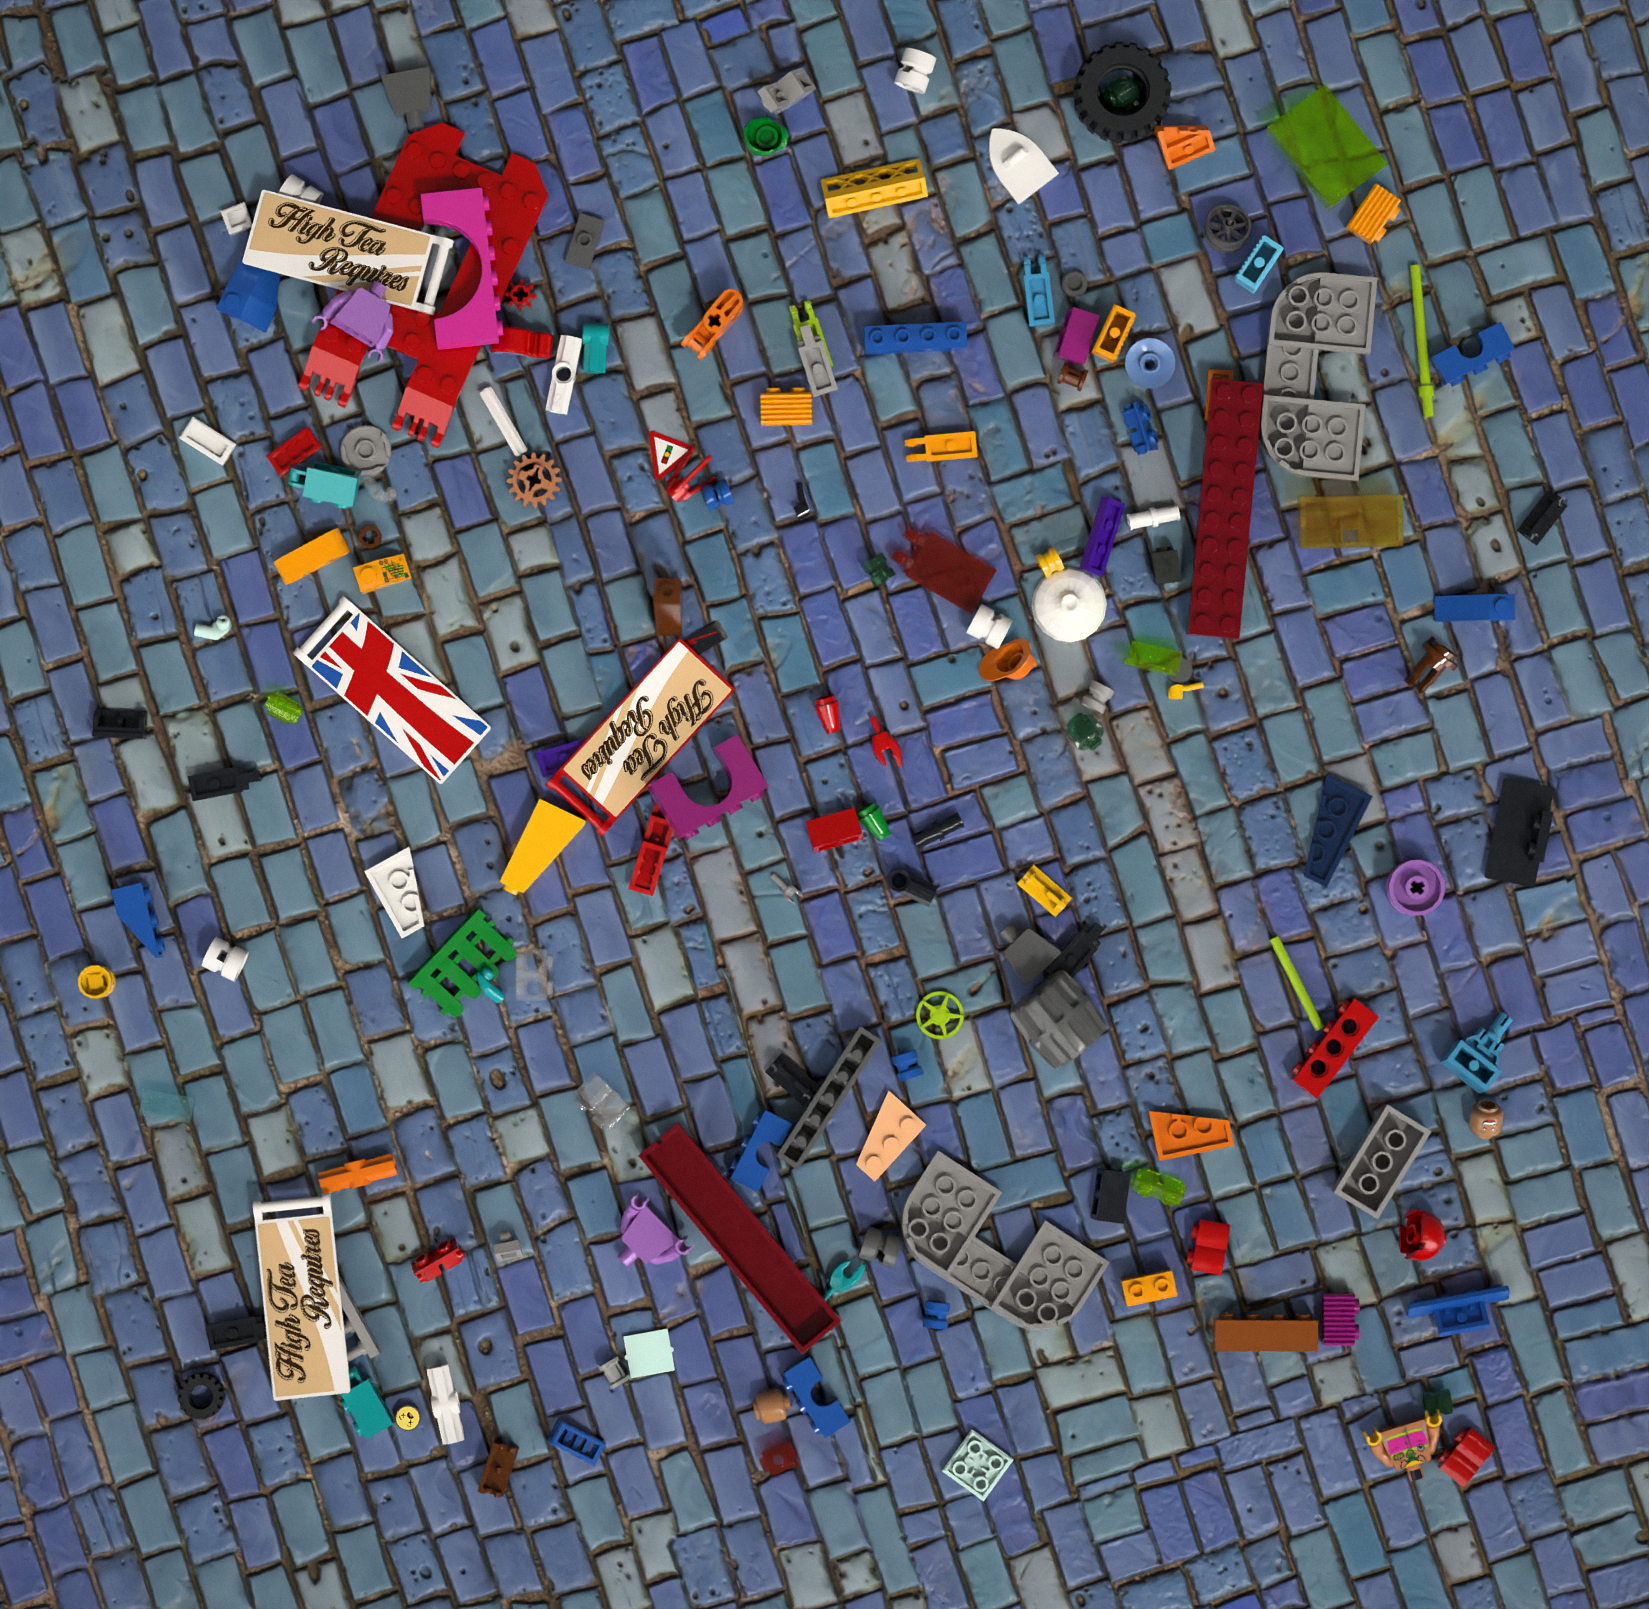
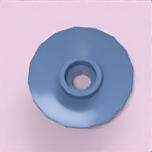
M1146 338L1137 341L1130 347L1125 357V369L1128 377L1134 384L1142 388L1155 389L1163 386L1171 379L1175 371L1176 360L1173 351L1166 343L1158 339ZM1147 360H1151L1154 362V367L1152 369H1147L1145 367V362Z

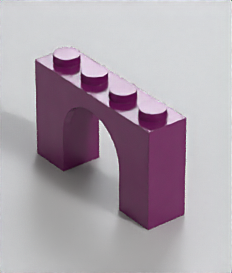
M738 734L712 749L728 778V792L721 803L714 806H701L692 802L684 793L673 772L661 777L647 787L677 840L685 837L687 841L699 834L698 828L706 824L710 828L720 822V815L727 811L732 815L743 808L741 803L750 799L753 803L765 796L763 791L769 786Z

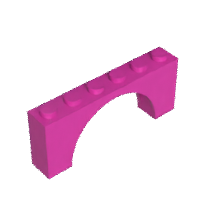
M482 188L421 194L424 225H440L459 232L475 247L482 263V277L478 290L468 304L452 315L434 319L438 350L498 344V336L503 335L502 320L496 319V311L501 310L499 295H494L493 286L498 285L497 272L496 270H491L490 261L495 260L494 245H488L487 237L492 235L491 220H486L485 211L490 210L488 195H483Z

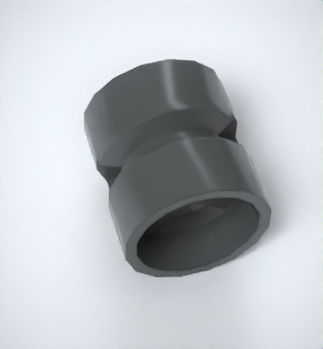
M868 1226L858 1258L870 1262L877 1259L880 1265L893 1269L902 1237L892 1233L883 1235L882 1230Z

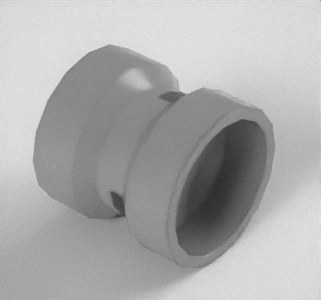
M1092 680L1089 685V694L1083 696L1080 703L1103 714L1106 709L1105 702L1112 698L1114 691Z

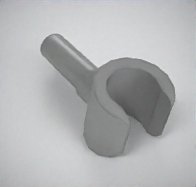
M776 873L771 876L782 888L784 898L790 903L796 904L792 901L794 893L803 897L801 891L786 884Z

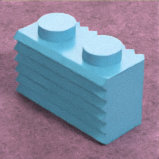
M1266 235L1261 236L1235 275L1234 282L1254 294L1284 248Z

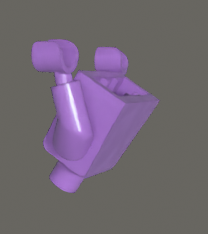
M373 281L368 291L361 287L355 291L346 290L333 297L322 310L323 313L320 312L315 315L312 323L318 318L323 319L325 324L320 330H324L330 318L331 324L370 346L367 352L368 358H370L373 352L380 353L377 362H381L383 359L382 349L386 348L393 334V318L389 312L390 305L381 299L387 288L383 284Z
M638 1190L633 1196L631 1203L623 1212L620 1231L623 1235L621 1240L627 1247L617 1257L629 1267L638 1257L645 1264L650 1262L657 1265L671 1262L682 1254L685 1255L690 1252L694 1245L687 1247L684 1244V1240L688 1236L680 1239L647 1205L650 1200L649 1197L645 1201L639 1199L638 1195L641 1191Z

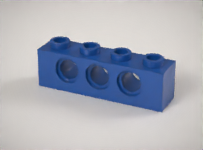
M966 322L864 326L865 355L967 351Z

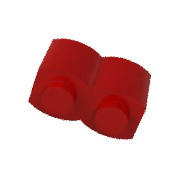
M1198 1219V1224L1193 1223L1191 1238L1195 1239L1193 1249H1188L1186 1264H1190V1270L1222 1275L1230 1231L1229 1224Z
M1468 1427L1466 1430L1462 1428L1453 1439L1456 1442L1450 1450L1446 1448L1437 1459L1440 1462L1437 1467L1463 1488L1495 1449L1490 1442L1471 1427Z

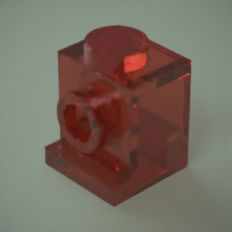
M790 1439L762 1450L763 1457L759 1459L764 1472H770L771 1476L800 1465L799 1458ZM776 1455L783 1457L781 1464H776L773 1461Z

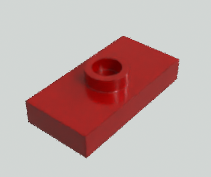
M305 427L266 455V457L280 477H283L290 472L292 465L301 464L323 447L311 430Z

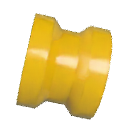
M1053 546L1048 548L1046 553L1035 555L1036 561L1046 578L1050 577L1052 572L1064 569L1063 563Z

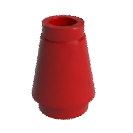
M827 695L815 699L816 705L814 709L826 734L840 731L839 702L835 699V696Z

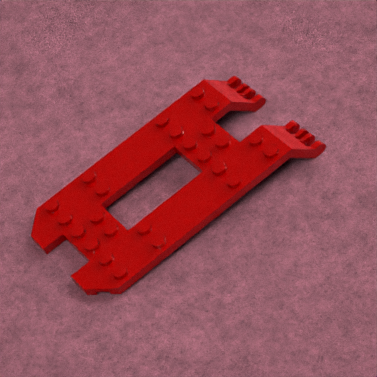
M442 122L408 135L371 218L422 232L424 220L421 194L482 188L483 195H488L490 210L485 211L486 220H491L492 235L487 237L488 245H494L495 260L490 261L491 270H496L498 281V285L493 286L494 295H499L501 305L548 200V194L536 164L511 153L502 175H499L462 159L456 155L465 137V132ZM472 243L440 313L435 311L434 315H429L388 303L390 305L389 312L393 318V334L386 347L418 360L405 388L392 429L401 431L406 415L414 418V421L409 427L408 436L413 438L420 421H423L424 423L417 440L424 441L429 426L437 427L438 429L432 438L431 446L438 449L446 434L455 404L482 345L438 350L434 319L447 317L462 309L478 290L482 277V263ZM337 290L335 296L343 293L344 291ZM329 318L327 327L324 330H319L298 388L304 391L308 390L313 374L317 375L321 379L314 390V395L321 396L328 380L330 384L324 399L327 401L331 400L336 384L344 387V390L337 404L346 408L353 393L362 362L370 346L331 324V319Z

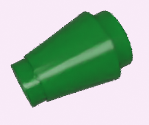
M871 802L857 812L859 815L858 820L878 841L891 834L880 805L877 806L875 802Z

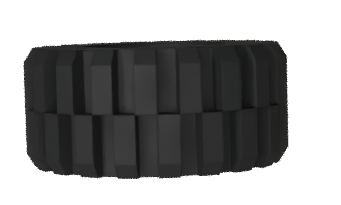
M1115 42L1112 46L1106 44L1101 46L1097 52L1093 51L1080 66L1073 87L1074 108L1079 114L1078 118L1081 123L1087 125V130L1090 133L1100 135L1099 139L1104 141L1111 139L1114 140V143L1122 144V141L1135 142L1137 138L1148 136L1155 126H1159L1170 104V92L1172 90L1171 82L1168 80L1169 73L1167 68L1162 67V60L1158 56L1154 57L1150 54V49L1146 47L1141 49L1137 47V43L1132 42L1129 45H1123V42ZM1127 70L1136 74L1143 81L1146 89V98L1144 104L1137 112L1127 116H1119L1110 113L1101 105L1098 97V87L1103 77L1111 71Z

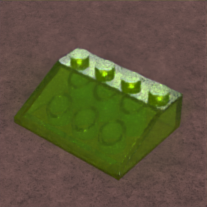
M1326 84L1268 126L1265 131L1327 211L1331 210L1388 165Z

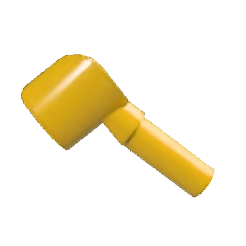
M1197 682L1188 685H1171L1168 689V698L1183 699V691L1204 688L1203 682Z

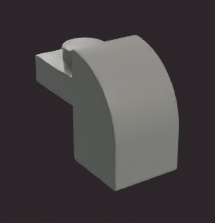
M802 67L790 71L777 82L766 85L757 92L761 97L762 104L769 109L770 113L775 112V114H778L801 101L813 92L816 87Z

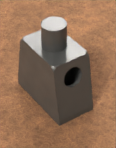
M424 67L381 75L396 118L406 117L409 130L423 128L421 114L432 112V74L430 68Z
M1009 924L999 934L1009 944L1002 953L1025 986H1028L1062 953L1030 928L1025 929L1020 934Z

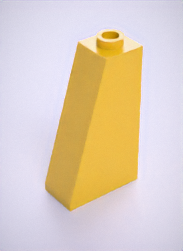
M539 799L500 880L501 883L505 884L503 889L514 895H517L518 891L525 893L581 831L587 821Z

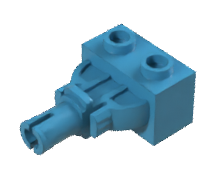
M1499 1012L1488 1030L1485 1031L1481 1027L1474 1035L1453 1042L1439 1061L1440 1064L1479 1094L1487 1092L1502 1072L1497 1066L1500 1058L1499 1052L1504 1047V1044L1499 1042L1504 1032L1513 1022L1510 1017L1506 1018L1507 1015L1503 1012Z

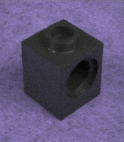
M1171 546L1155 548L1156 553L1150 555L1155 585L1180 582L1182 578L1178 551L1171 550Z

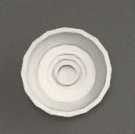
M1065 567L1061 571L1056 570L1048 578L1044 576L1033 592L1031 603L1034 620L1040 629L1053 639L1065 642L1083 640L1094 633L1105 617L1107 606L1104 589L1097 579L1088 572L1073 567Z

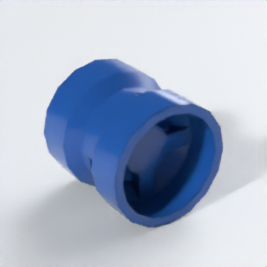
M726 479L718 481L713 486L709 484L702 486L709 511L717 509L718 505L721 504L729 505L734 503ZM714 490L717 491L718 498H719L718 501H717V499H716Z
M916 1049L891 1057L893 1064L898 1067L899 1072L897 1075L900 1082L924 1074L922 1067L917 1063L918 1055Z
M926 1300L924 1306L926 1317L923 1318L922 1327L948 1329L946 1314L950 1310V1303Z

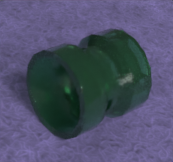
M883 553L861 566L864 572L871 576V583L875 588L896 575L893 568L888 567L886 564V558Z
M1449 1388L1441 1389L1437 1393L1432 1391L1423 1392L1425 1411L1428 1410L1429 1416H1435L1437 1414L1436 1409H1439L1440 1413L1444 1415L1453 1414Z

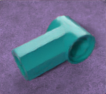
M584 322L583 345H585L583 372L593 374L606 373L607 346H609L610 335L609 323Z

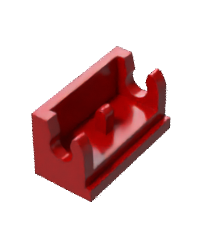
M855 807L806 821L814 853L863 839Z

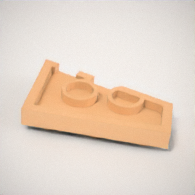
M889 1090L856 1163L873 1181H876L926 1126L918 1116Z

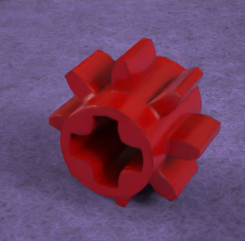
M523 279L520 280V285L515 286L513 283H510L512 291L505 293L506 297L512 298V301L508 304L509 307H513L516 304L519 312H522V308L525 306L532 309L531 299H537V295L530 293L534 288L533 284L526 287L524 286ZM520 290H524L525 295H528V297L522 299V302H519L515 294L520 293Z

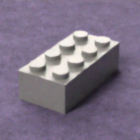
M1383 1104L1331 1191L1378 1219L1431 1131L1391 1106Z

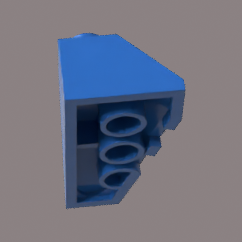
M243 253L216 309L224 315L267 333L277 310L280 274L245 265L242 262Z

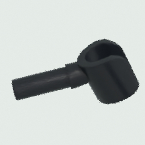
M797 482L796 487L800 504L793 508L798 519L801 520L809 516L810 510L804 497L802 482Z

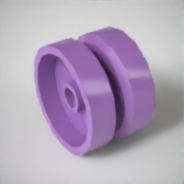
M1423 860L1404 861L1396 865L1388 874L1385 883L1386 897L1390 905L1400 913L1409 916L1425 915L1435 910L1442 902L1445 893V882L1440 871L1432 863ZM1412 883L1418 885L1417 892L1410 891Z

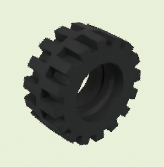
M206 1372L195 1373L185 1379L179 1388L178 1402L180 1403V1408L184 1410L187 1416H191L193 1419L203 1420L210 1418L222 1408L226 1396L224 1385L222 1386L220 1379H217L215 1375ZM198 1385H204L211 1390L212 1400L207 1406H197L191 1399V1392Z

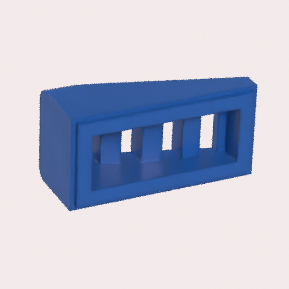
M559 1418L547 1438L549 1444L595 1466L606 1445V1442ZM564 1428L567 1429L561 1442H559L558 1439ZM575 1433L576 1436L571 1446H567L572 1434ZM582 1438H585L586 1440L581 1450L577 1451L576 1449ZM591 1442H593L595 1446L588 1457L585 1454Z

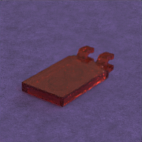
M908 528L903 537L918 545L911 558L895 550L891 560L905 567L903 572L907 578L965 612L972 614L997 570L933 532L929 534L925 532L923 536L915 530Z

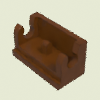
M497 1440L493 1442L477 1492L489 1493L496 1498L504 1497L519 1447Z

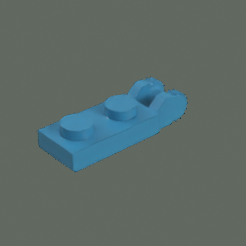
M1039 254L1038 257L1039 274H1031L1029 255L1023 256L1025 274L1023 279L1029 327L1055 324L1049 272L1047 273L1045 254Z

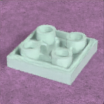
M971 1429L944 1466L942 1472L984 1501L1014 1459Z

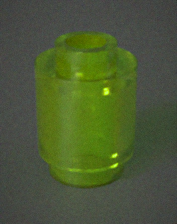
M278 691L275 695H269L264 706L268 709L267 715L288 725L290 723L296 725L304 710V707L299 705V701Z

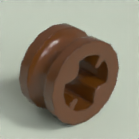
M365 526L359 532V541L364 548L371 550L380 545L382 540L381 532L375 526ZM367 531L377 534L378 537L374 538L375 543L369 544L368 541L366 543L363 541Z

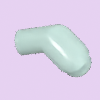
M221 615L211 626L196 624L194 636L213 640L220 639L231 628L229 617Z

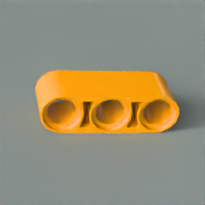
M336 528L282 556L273 563L284 584L289 585L346 555L351 550L339 528Z

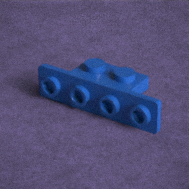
M1492 1285L1486 1290L1481 1291L1470 1289L1459 1295L1444 1294L1438 1296L1437 1299L1428 1301L1426 1299H1417L1408 1304V1318L1434 1314L1439 1337L1490 1328L1485 1304L1508 1300L1509 1286Z

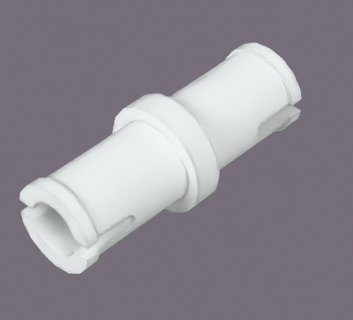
M1177 504L1157 509L1150 507L1148 511L1127 514L1130 530L1151 525L1154 528L1158 527L1160 523L1180 520Z

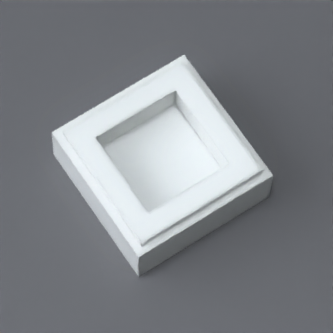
M245 202L221 210L230 236L252 228L253 222Z

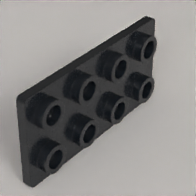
M1509 778L1503 779L1484 874L1485 878L1527 887L1535 886L1539 863H1544L1553 812H1550L1554 792L1553 787Z

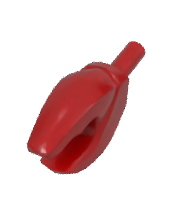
M876 716L870 718L876 735L872 736L871 741L874 756L882 765L886 766L883 751L890 749L893 752L898 767H902V753L898 742L889 732H882Z

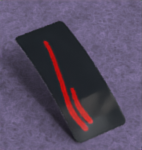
M716 621L683 641L700 655L726 640L728 636L719 621Z

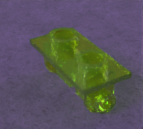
M1146 1168L1143 1170L1138 1169L1135 1176L1136 1180L1131 1189L1136 1190L1141 1196H1152L1161 1199L1162 1203L1169 1206H1179L1187 1188L1186 1185H1183L1182 1181L1165 1176L1164 1182L1161 1184L1158 1183L1161 1176L1160 1173Z

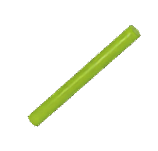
M1279 936L1270 939L1269 941L1315 1031L1324 1028L1325 1026Z

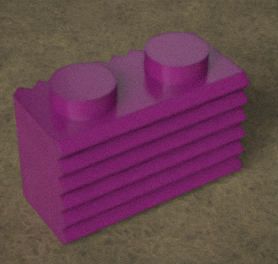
M1322 1292V1344L1324 1346H1355V1340H1359V1324H1355V1314H1359L1360 1304L1359 1299H1355L1354 1293Z

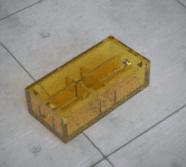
M1400 493L1297 495L1298 547L1301 549L1403 546V495ZM1343 530H1356V540H1343Z

